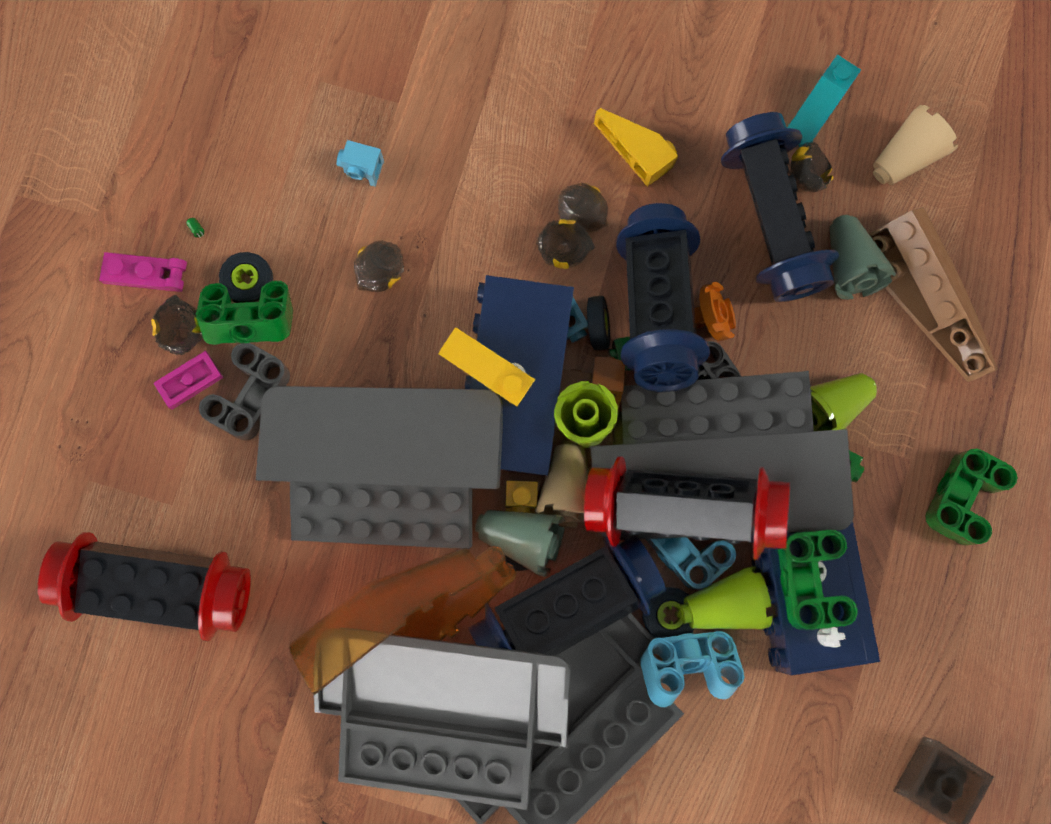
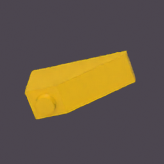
M602 108L596 111L594 125L647 187L674 167L678 155L675 146L669 140L665 141L660 134Z
M456 327L438 353L517 407L535 381L534 378Z

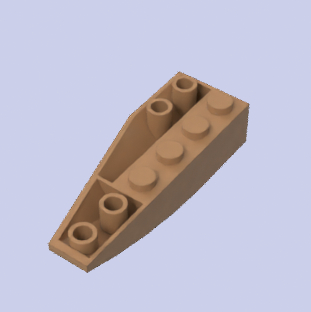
M924 207L911 210L870 233L869 235L893 266L896 273L895 276H890L892 282L886 286L887 291L965 380L970 382L998 370L966 289Z

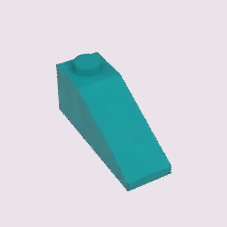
M838 54L787 127L797 129L802 133V141L798 145L800 147H809L861 72L860 68Z

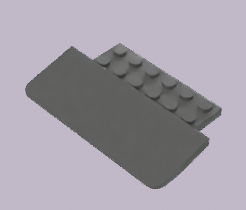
M809 371L696 380L694 384L687 388L671 392L650 391L638 385L623 386L621 397L623 444L591 446L592 467L611 468L616 458L623 456L626 463V472L630 469L757 479L758 487L760 467H764L770 481L790 482L787 533L843 530L853 521L854 509L848 430L814 431ZM622 530L620 540H627L628 538L634 535L637 536L639 539L682 538L691 536L677 535L674 537H663L660 536L658 533L644 532L642 534H630L626 532V530ZM599 532L603 537L607 536L606 533Z
M275 386L268 389L262 398L256 481L290 482L291 540L470 549L472 547V488L498 489L500 487L503 435L502 400L496 392L487 389Z
M632 614L556 655L564 658L571 667L566 747L533 743L528 808L524 810L505 807L519 824H576L684 715L674 703L668 707H659L650 700L640 659L654 638ZM457 800L478 824H484L501 807L498 805Z
M323 627L314 635L312 655L314 710L317 713L341 716L338 782L527 810L530 796L533 743L566 747L571 667L560 656L336 627Z

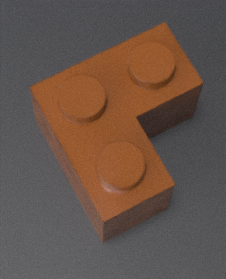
M595 357L592 373L582 372L578 369H563L559 395L569 385L580 381H589V383L605 386L614 395L619 409L623 394L625 365L622 360L613 357Z

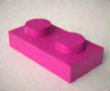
M204 351L153 384L168 408L173 410L224 377L209 353Z

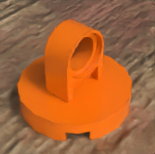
M712 282L703 285L700 289V307L694 308L696 329L707 326L712 337L721 342L734 338L735 334L730 331L736 328V320L730 299H723L719 292L724 290L723 286L718 282Z

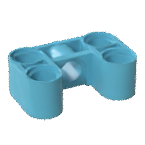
M687 537L646 539L662 562L676 574L686 587L691 589H701L709 586L736 559L735 548L724 540L712 542L699 552ZM717 546L724 549L726 553L725 561L721 564L717 563L713 558V550ZM694 566L699 567L703 572V580L699 584L694 583L690 579V570Z
M723 631L699 634L686 633L679 636L655 638L649 643L640 659L649 698L659 707H668L677 699L685 685L683 675L703 672L709 692L714 697L723 700L730 698L745 678L735 642L728 633ZM712 647L718 649L721 654L715 652ZM653 654L659 655L663 661L656 659ZM721 676L727 678L730 684L726 683ZM661 683L668 685L671 691L665 690Z

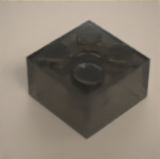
M923 736L893 791L943 824H969L994 776L941 742Z

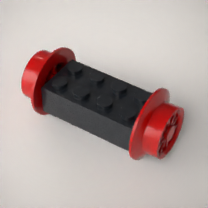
M618 456L611 468L592 467L589 471L584 498L585 527L587 531L606 533L610 545L616 547L622 530H626L630 534L653 532L663 537L686 535L696 540L719 538L725 539L729 543H742L744 541H751L753 526H755L754 560H758L765 547L786 549L790 482L770 481L764 467H760L758 487L757 479L630 469L626 472L625 459L623 456Z
M90 532L81 533L73 543L54 542L43 558L38 576V596L41 603L58 606L60 615L65 621L73 622L82 614L193 629L199 630L203 641H210L218 630L237 632L240 629L247 611L251 589L250 570L244 567L231 566L226 552L220 551L214 558L103 543L98 542L96 536Z

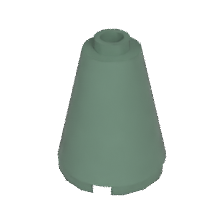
M842 215L837 217L829 227L831 250H836L839 253V258L832 264L837 296L841 299L850 300L854 299L852 294L862 292L863 297H866L888 286L892 282L890 276H895L896 274L894 268L863 225L854 216Z
M487 510L485 515L480 514L478 517L475 531L479 533V540L535 574L547 577L552 570L547 568L549 560L556 561L562 544L565 528L559 526V524L565 522V518L552 514Z

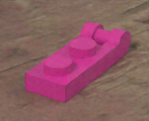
M104 252L99 281L110 285L182 292L184 281L181 279L182 273L186 271L187 261L178 258L164 259ZM165 270L170 271V276L164 279Z

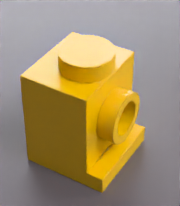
M507 481L506 511L535 513L538 482Z

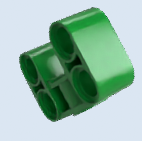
M282 281L266 283L261 289L259 302L231 303L227 287L221 283H213L201 290L196 318L203 339L208 344L279 342L285 340L291 333L293 306L288 285Z
M975 448L956 454L939 482L936 494L926 511L925 518L928 526L964 546L984 544L991 538L992 527L985 518L970 511L980 489L988 493H997L1013 488L1017 483V472L1011 465L981 449ZM967 457L973 461V470H970L966 464ZM994 472L1000 476V485L994 480ZM942 509L945 510L949 516L947 524H945L941 519L940 514ZM970 524L974 526L976 531L974 538L968 533Z
M836 530L802 532L787 536L786 549L777 550L787 618L789 623L797 629L813 630L847 626L852 624L857 617L858 609L852 599L847 596H823L818 562L840 558L847 549L845 537ZM825 537L833 543L831 554L826 553L822 548V541ZM791 541H796L801 545L802 553L799 558L793 556L790 552ZM836 602L844 610V615L840 620H837L832 613V607ZM804 605L812 613V618L807 624L799 616L800 609Z

